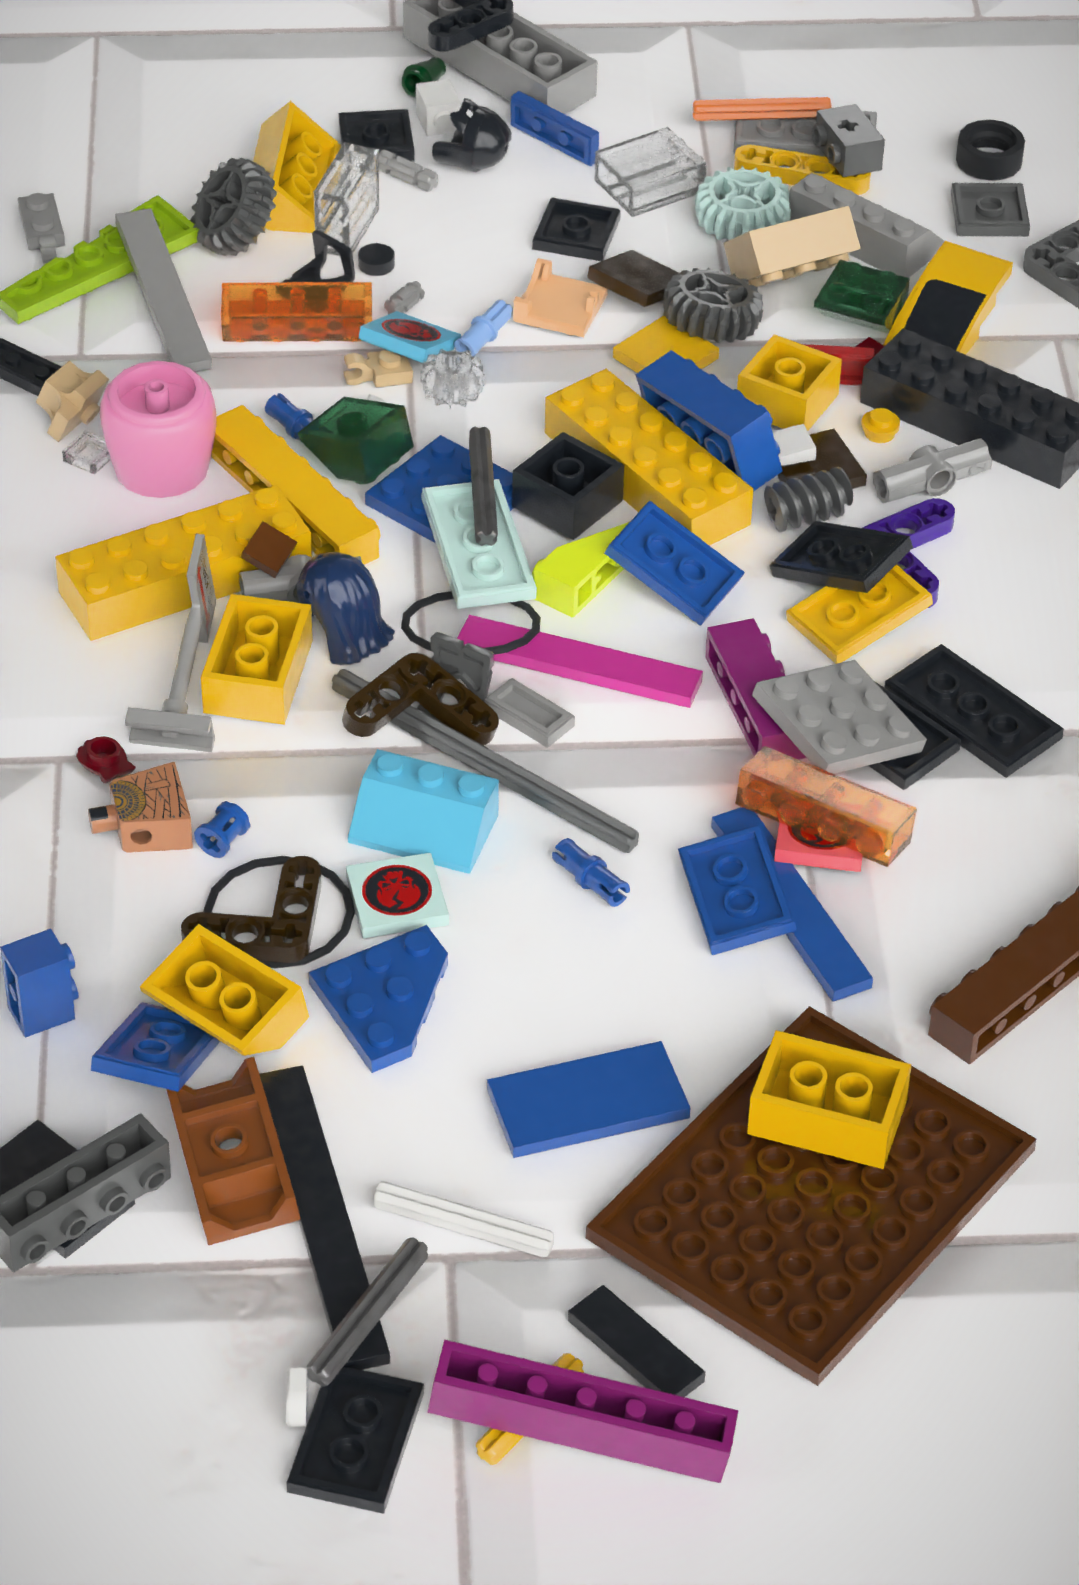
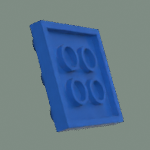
M442 435L438 436L366 491L365 505L436 543L421 499L422 488L472 482L469 450ZM493 463L494 480H500L511 511L514 509L512 507L513 473Z

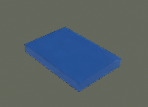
M650 500L609 544L604 553L700 626L745 574L743 570Z
M761 824L678 848L680 860L712 956L797 931L792 911Z
M142 1002L94 1053L91 1061V1071L179 1092L220 1041L172 1010Z

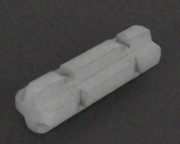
M382 150L375 156V167L377 170L386 174L390 171L391 176L413 186L417 183L418 188L427 192H431L438 185V174L433 170L424 168L388 150Z

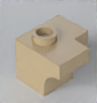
M70 360L45 381L36 400V403L50 416L51 424L47 433L59 442L81 422L85 425L89 424L100 411V406L97 404L109 382V378L99 370H96L94 373H86Z

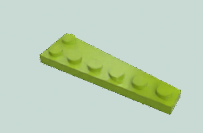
M159 195L132 210L152 209L169 254L183 250L185 247L198 242L199 228H193L195 225ZM107 225L99 230L100 237L90 243L85 241L73 246L74 253L66 258L56 257L39 270L31 272L0 292V309L17 324H20L133 272L132 264L117 226Z

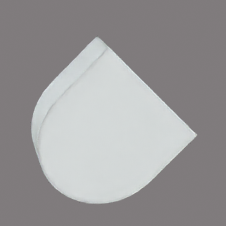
M289 1367L286 1380V1424L289 1427H306L308 1415L307 1367Z

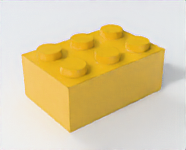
M237 594L230 595L201 674L203 713L285 725L313 642L311 604Z
M776 1030L750 1097L747 1134L884 1169L907 1102L911 1064Z

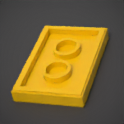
M896 564L868 593L824 586L788 609L786 617L792 626L835 664H838L933 604L932 594Z

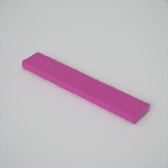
M469 615L457 639L462 640L464 645L471 643L487 648L505 645L520 639L530 629ZM539 632L527 645L507 653L494 655V661L691 708L703 679V671L544 632Z

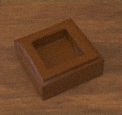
M262 521L243 550L240 558L276 578L295 549L297 541Z

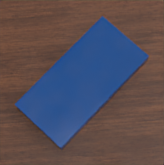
M662 1041L487 1079V1092L513 1158L690 1118L691 1107Z

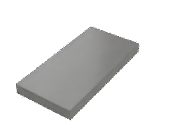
M862 111L877 128V112ZM816 118L736 120L733 154H735L736 149L740 146L758 145L826 157L813 141L812 128L816 125Z

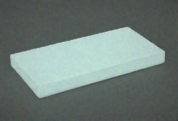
M499 479L494 480L498 534L497 542L492 546L488 544L481 546L475 539L472 482L422 488L421 499L457 609L536 599L537 587Z

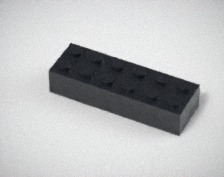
M904 328L863 368L860 399L862 404L874 409H888L895 413L901 421L957 445L982 438L988 445V451L993 461L1058 489L1079 469V402Z

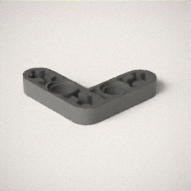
M1079 220L1029 246L1025 251L1023 270L1027 275L1078 309L1079 265L1077 262L1079 261ZM1059 246H1067V247H1071V248H1073V249H1065V248H1061V247H1059ZM1059 277H1067L1074 280H1064Z

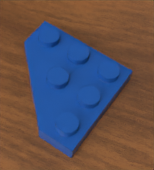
M425 925L309 972V985L371 1073L412 1057L421 1026L426 1022L435 1000V991L440 978L444 977L448 967V952L430 928Z

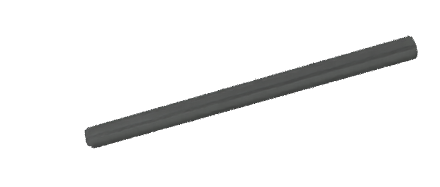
M341 669L332 678V689L350 699L370 682L346 669ZM383 689L379 690L382 697L388 700L399 699ZM410 705L390 721L392 724L480 773L499 779L500 784L620 851L630 853L638 845L639 832L636 829Z

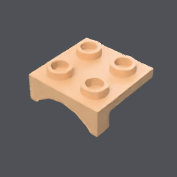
M538 258L525 293L521 297L516 296L513 301V321L527 324L531 327L562 332L566 335L584 337L608 295V289L598 284L553 275L552 261Z

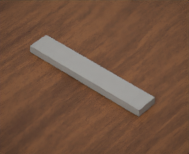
M152 209L116 214L115 224L169 361L191 368L195 372L211 369L212 358Z

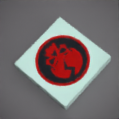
M431 853L346 866V879L351 891L363 939L408 932L425 925L429 928L449 925V912Z

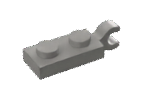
M34 193L25 197H17L28 249H40L42 262L46 264L57 257L55 247L65 246L64 232L54 193Z

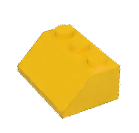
M200 924L189 933L140 985L141 992L243 1056L281 1049L309 1018L301 986Z

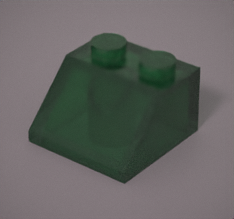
M345 396L297 432L299 440L338 479L355 481L357 484L374 482L382 472L399 462L401 457L414 447L404 405Z

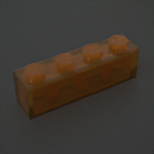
M372 282L222 283L221 326L223 342L361 341L358 338L360 326L373 321Z
M766 746L740 769L735 801L736 805L772 820L839 844V846L841 845L860 852L863 855L862 857L885 867H889L911 843L917 808Z

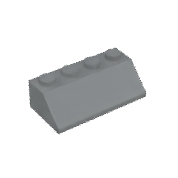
M810 173L790 188L791 219L789 221L849 206L861 248L849 253V255L903 282L930 262L944 243V240L931 230L814 173Z

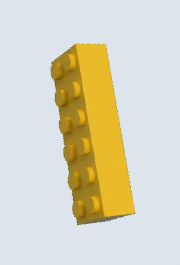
M607 368L545 397V434L553 440L560 433L564 432L624 464L623 500L637 512L650 500L709 546L751 525L753 488Z
M276 484L57 555L55 560L58 590L89 640L93 641L192 607L187 571L196 534H204L215 596L216 599L241 591L239 584L240 572L259 570V568L240 557L262 521L297 541V545L290 557L307 555L312 558L311 531Z

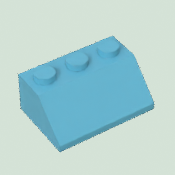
M377 749L362 777L348 834V843L401 857L431 853L434 865L470 874L498 818L499 779Z

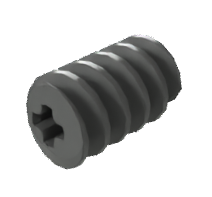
M838 466L831 468L829 472L826 470L819 471L815 476L807 474L802 476L801 479L792 478L786 483L782 481L774 483L772 487L767 485L764 491V499L768 515L776 529L781 533L787 530V519L790 525L796 529L801 527L802 517L808 525L816 521V512L822 521L829 520L830 508L837 518L842 517L845 512V504L848 506L852 505L853 489L848 475Z

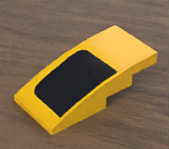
M944 241L913 287L883 345L885 346L904 328L966 355L979 338L981 324L995 307L997 293L1011 276L1013 262Z

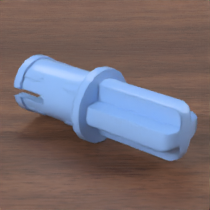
M497 300L482 316H476L471 322V327L454 343L458 354L465 359H472L487 342L494 341L498 336L499 329L511 318L512 306L506 304L504 300Z

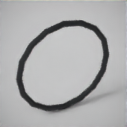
M452 591L436 593L418 600L403 613L401 629L411 642L431 651V642L417 636L410 628V617L420 608L438 601L454 599ZM524 601L508 602L527 612L532 619V628L520 639L505 645L484 649L493 651L494 655L507 653L527 645L539 633L541 617L529 603Z
M275 856L254 859L229 870L211 888L203 912L213 913L212 910L219 892L233 878L255 868L284 864L293 857ZM320 865L321 875L330 879L343 895L346 914L341 930L325 946L308 953L304 959L298 962L260 961L261 963L275 969L305 965L329 954L348 935L355 909L350 889L334 871Z

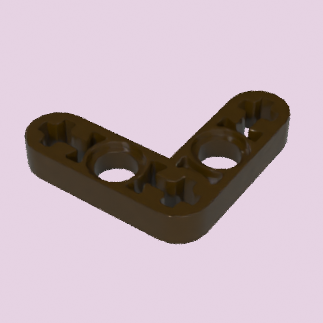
M421 653L405 655L347 701L342 716L343 726L348 732L355 736L368 737L375 734L417 701L442 723L482 745L492 741L499 725L498 715L489 705L434 660ZM392 689L397 692L400 699L388 700L382 697L379 690ZM440 693L450 694L458 703L455 705L444 704L438 699L437 695ZM370 706H372L373 709L371 711L370 717L364 715L367 711H369Z
M295 856L284 863L281 869L272 917L209 912L194 913L187 916L181 924L182 941L200 924L221 937V933H225L226 939L224 940L258 961L295 963L304 959L310 951L322 887L320 864L317 860L308 856ZM299 876H304L303 888L296 887V881L299 879ZM292 904H301L307 907L304 912L297 914L284 910ZM246 932L257 936L253 941L245 943L234 939L238 934ZM265 936H270V942H265ZM287 939H293L292 943H286Z

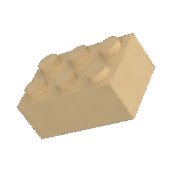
M849 206L752 230L723 243L731 274L735 273L739 279H747L750 285L756 287L769 284L771 281L778 279H791L812 270L817 272L834 267L836 264L849 261L848 254L861 249Z

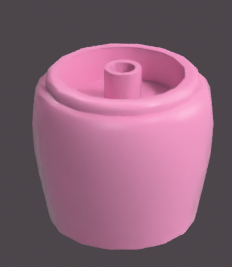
M167 361L138 363L118 374L106 386L100 403L102 431L118 481L129 491L142 496L156 498L178 496L196 488L206 478L216 432V406L209 384L191 368Z

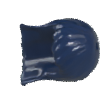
M328 552L314 556L304 565L296 585L297 597L300 603L311 604L312 617L315 615L326 634L330 662L332 664L351 665L353 663H360L362 659L368 658L371 654L379 653L381 648L388 646L389 642L394 639L395 631L383 620L380 596L375 581L369 570L359 559L340 552Z

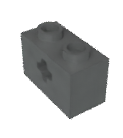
M857 104L817 110L816 125L812 128L814 144L823 151L829 163L834 165L842 177L882 170L885 139Z

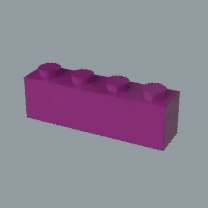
M754 618L707 627L705 658L759 767L805 759V755L752 696L757 682L785 676L782 662L775 660L771 652V643L768 635L761 633Z

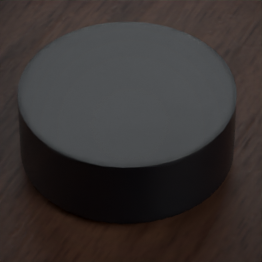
M381 243L363 246L358 252L359 269L371 276H381L391 272L395 267L394 250L390 246Z

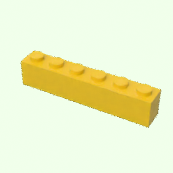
M244 405L216 416V432L211 457L249 493L277 484L310 529L311 547L316 555L340 552L353 557L360 556L364 565L379 558V539L381 534L376 522L371 518H367L357 509L350 498L344 497L335 489L327 477H322L314 470L305 457L299 456L292 450L286 441L271 431L259 416H255Z

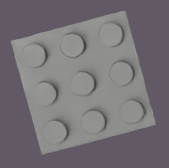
M856 660L757 682L752 694L823 777L920 753L927 740Z

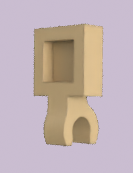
M389 350L368 352L367 359L358 353H350L344 356L347 368H356L352 371H344L343 375L347 385H358L366 381H373L377 388L409 384L413 381V370L408 358Z

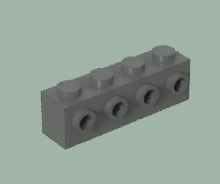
M140 1113L1 1195V1260L14 1273L29 1263L38 1262L47 1252L67 1240L79 1237L87 1228L105 1217L119 1213L127 1204L145 1193L159 1189L165 1181L171 1178L169 1142Z

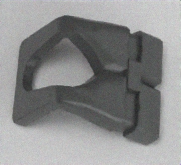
M440 632L434 633L430 638L431 651L434 653L432 660L454 678L461 679L470 691L485 702L493 674L491 670L494 666L493 651L471 643L464 645L460 639ZM445 693L437 695L440 701H442ZM418 705L417 709L437 719L422 705Z

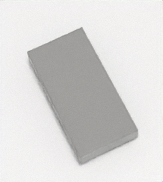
M513 678L485 698V703L497 713L499 719L547 748L575 726V715Z

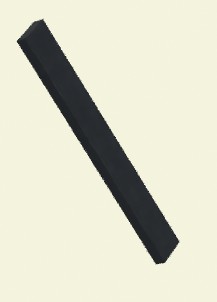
M301 1065L260 1073L259 1075L296 1198L301 1219L298 1222L332 1334L370 1285L304 1066ZM380 1320L344 1366L363 1370L390 1364V1351Z

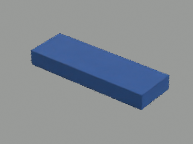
M520 91L511 96V126L590 167L598 162L599 131Z

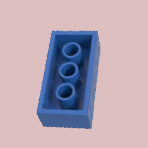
M672 350L635 374L642 398L753 488V492L783 471L779 459L780 447L774 439L771 428L773 423L772 417L764 406L751 402L739 390L731 389L723 384L714 374L706 373L698 368L692 360L684 359Z

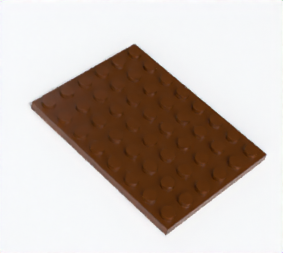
M810 1006L783 1031L906 1063ZM769 1045L586 1226L585 1238L818 1386L1035 1151L1037 1139L911 1066L907 1102L884 1169L749 1135L747 1131L750 1097L770 1047Z

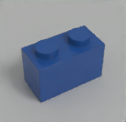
M50 928L0 947L7 1006L25 1038L75 1020L73 1000L78 999L79 994L70 970L75 968V960L67 943L60 944Z

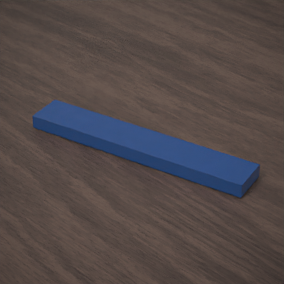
M750 804L712 817L711 828L718 837L761 824L774 860L776 840ZM774 862L797 931L787 933L786 936L832 1002L871 989L873 984L872 975L793 864Z

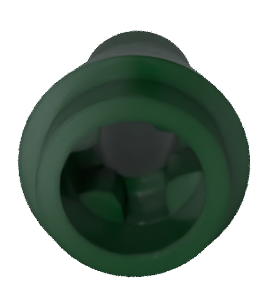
M438 57L409 65L405 68L401 79L404 91L408 95L416 97V84L438 81L445 74L446 65Z

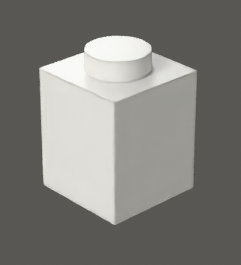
M445 79L416 84V114L426 136L454 133L457 128L453 125L450 114L459 111L461 102L451 80Z

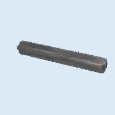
M474 426L469 430V453L475 539L481 546L485 544L492 546L497 542L498 529L491 435L487 427L478 428Z
M414 1237L404 1241L307 1364V1376L311 1381L318 1383L320 1386H327L332 1382L427 1260L428 1247L424 1242H419Z

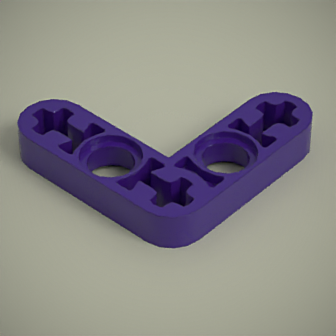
M932 498L862 528L910 536L913 545L912 549L950 533L954 526L955 508L947 500ZM908 528L914 532L906 534L900 533L896 529ZM909 551L897 564L905 566L906 568L903 570L932 594L933 604L928 607L931 608L938 600L939 580Z

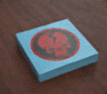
M395 311L361 325L358 338L361 341L423 363L455 349L454 343L461 337V334Z

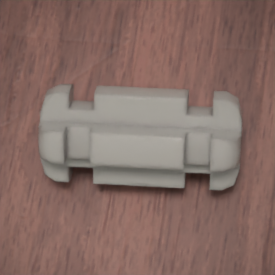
M418 281L408 282L405 287L400 288L390 297V301L388 299L385 301L384 308L388 311V314L395 311L407 312L419 302V298L421 300L424 298L425 291L421 288V284Z

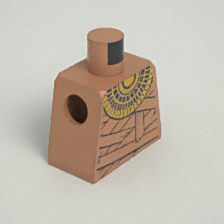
M175 762L112 780L109 784L111 805L88 809L92 834L117 830L121 848L127 853L187 850L193 848L191 817Z

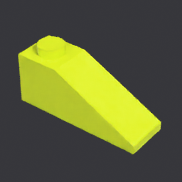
M628 523L558 546L545 559H540L532 571L537 587L535 600L574 618L624 570L622 566L604 553L609 544Z

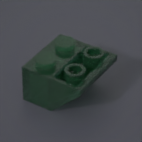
M839 260L816 297L814 308L826 317L889 333L908 298L910 278L896 275L890 271H881L862 266L856 262Z

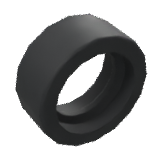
M988 119L969 123L959 133L956 152L957 164L966 174L977 179L992 181L1012 177L1021 169L1025 138L1019 129L1004 121ZM991 147L1004 152H985L977 148Z

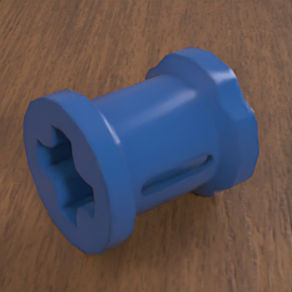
M228 801L220 803L215 810L216 815L207 824H201L194 832L198 846L214 858L224 857L230 849V843L237 836L244 835L251 827L246 812L237 804ZM231 818L235 819L233 823L229 822ZM212 836L216 838L213 842L210 840Z

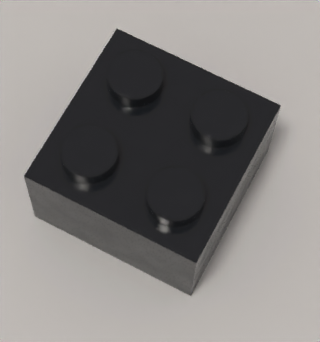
M562 432L513 470L512 507L574 540L623 501L624 464Z

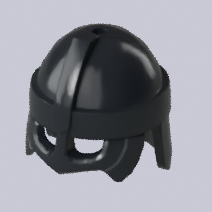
M464 98L459 111L450 114L451 121L457 128L451 142L437 141L432 146V155L436 162L478 172L481 169L495 166L504 158L508 151L512 132L507 123L496 112L487 107L479 106L468 98ZM467 110L473 113L471 118L466 114Z

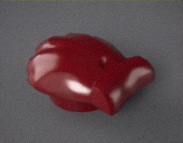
M101 736L86 740L84 745L77 749L76 757L79 763L89 772L100 776L101 781L105 784L120 776L132 773L136 768L127 760V755L118 741L110 737Z

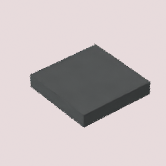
M952 183L951 199L957 236L1029 237L1030 221L1023 183Z

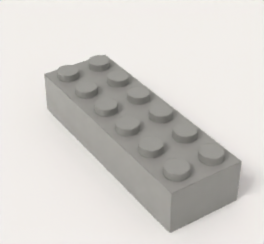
M406 0L403 2L404 38L510 102L511 96L520 91L565 114L596 97L597 60L515 12L514 20L509 26L454 50L440 52L431 49L428 45L429 24L463 8L453 0Z

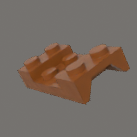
M254 1057L246 1058L229 1081L196 1090L185 1084L179 1092L166 1089L208 1246L301 1220ZM225 1140H241V1143L235 1148H219V1145Z

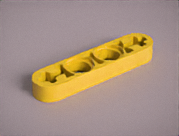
M743 145L735 151L734 170H739L742 166L746 170H753L757 167L758 172L770 171L771 177H780L781 182L784 184L795 185L810 173H814L847 190L853 191L857 195L866 193L870 187L871 172L842 177L834 165H831L827 157L758 145Z

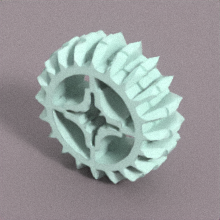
M743 166L739 170H733L728 167L726 172L715 171L714 176L705 177L704 183L699 184V189L696 193L695 211L699 226L705 228L706 234H715L717 240L724 238L731 240L752 230L787 222L791 219L788 185L782 183L780 177H771L770 171L758 172L757 167L753 170H746Z

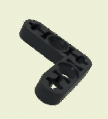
M453 0L463 9L429 24L428 45L433 50L447 52L509 26L514 20L513 1Z

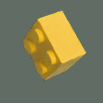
M774 334L739 373L737 390L756 405L760 404L768 410L773 421L771 425L784 429L804 424L807 431H809L839 395L842 359Z

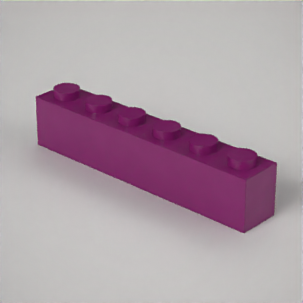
M445 1339L427 1413L720 1484L731 1454L739 1410Z

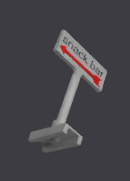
M196 534L187 571L192 607L185 624L169 699L164 701L162 711L128 707L125 725L131 726L129 742L133 744L204 752L213 751L215 734L211 716L187 714L188 705L185 703L198 641L208 643L216 607V596L204 534Z

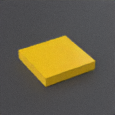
M663 315L614 346L613 358L638 373L672 350L684 359L692 360L702 370L719 359V347L707 340L704 341L701 337H690L688 332L678 331L677 326L669 324L668 318Z

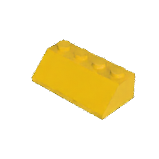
M289 101L261 124L253 162L264 167L270 173V178L275 181L273 189L277 192V195L272 202L276 207L271 210L269 216L272 220L266 223L265 228L271 231L313 233L315 230L323 231L325 228L342 145L292 101Z

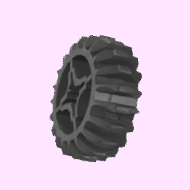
M231 157L227 163L221 162L217 171L211 170L210 178L207 181H202L203 187L201 191L195 194L198 197L197 202L191 207L195 214L190 219L195 224L193 228H199L197 241L210 251L224 256H236L240 251L246 252L250 243H257V236L260 233H265L264 227L266 223L272 220L269 215L271 210L276 207L272 200L277 195V192L273 189L275 181L270 178V173L264 167L249 159L242 157L235 159Z
M693 268L692 271L683 270L680 274L673 275L671 281H668L663 296V315L668 318L669 324L677 326V330L680 332H688L690 337L697 336L703 338L704 341L710 339L717 343L721 340L733 343L735 339L741 341L745 340L747 336L754 335L755 329H758L764 311L762 310L763 295L758 292L756 286L750 285L747 279L737 278L735 273L727 274L722 270L719 272L712 271L710 268L706 270Z

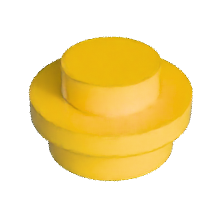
M877 408L863 415L861 426L865 436L870 441L886 443L891 441L895 434L898 433L900 419L888 409Z

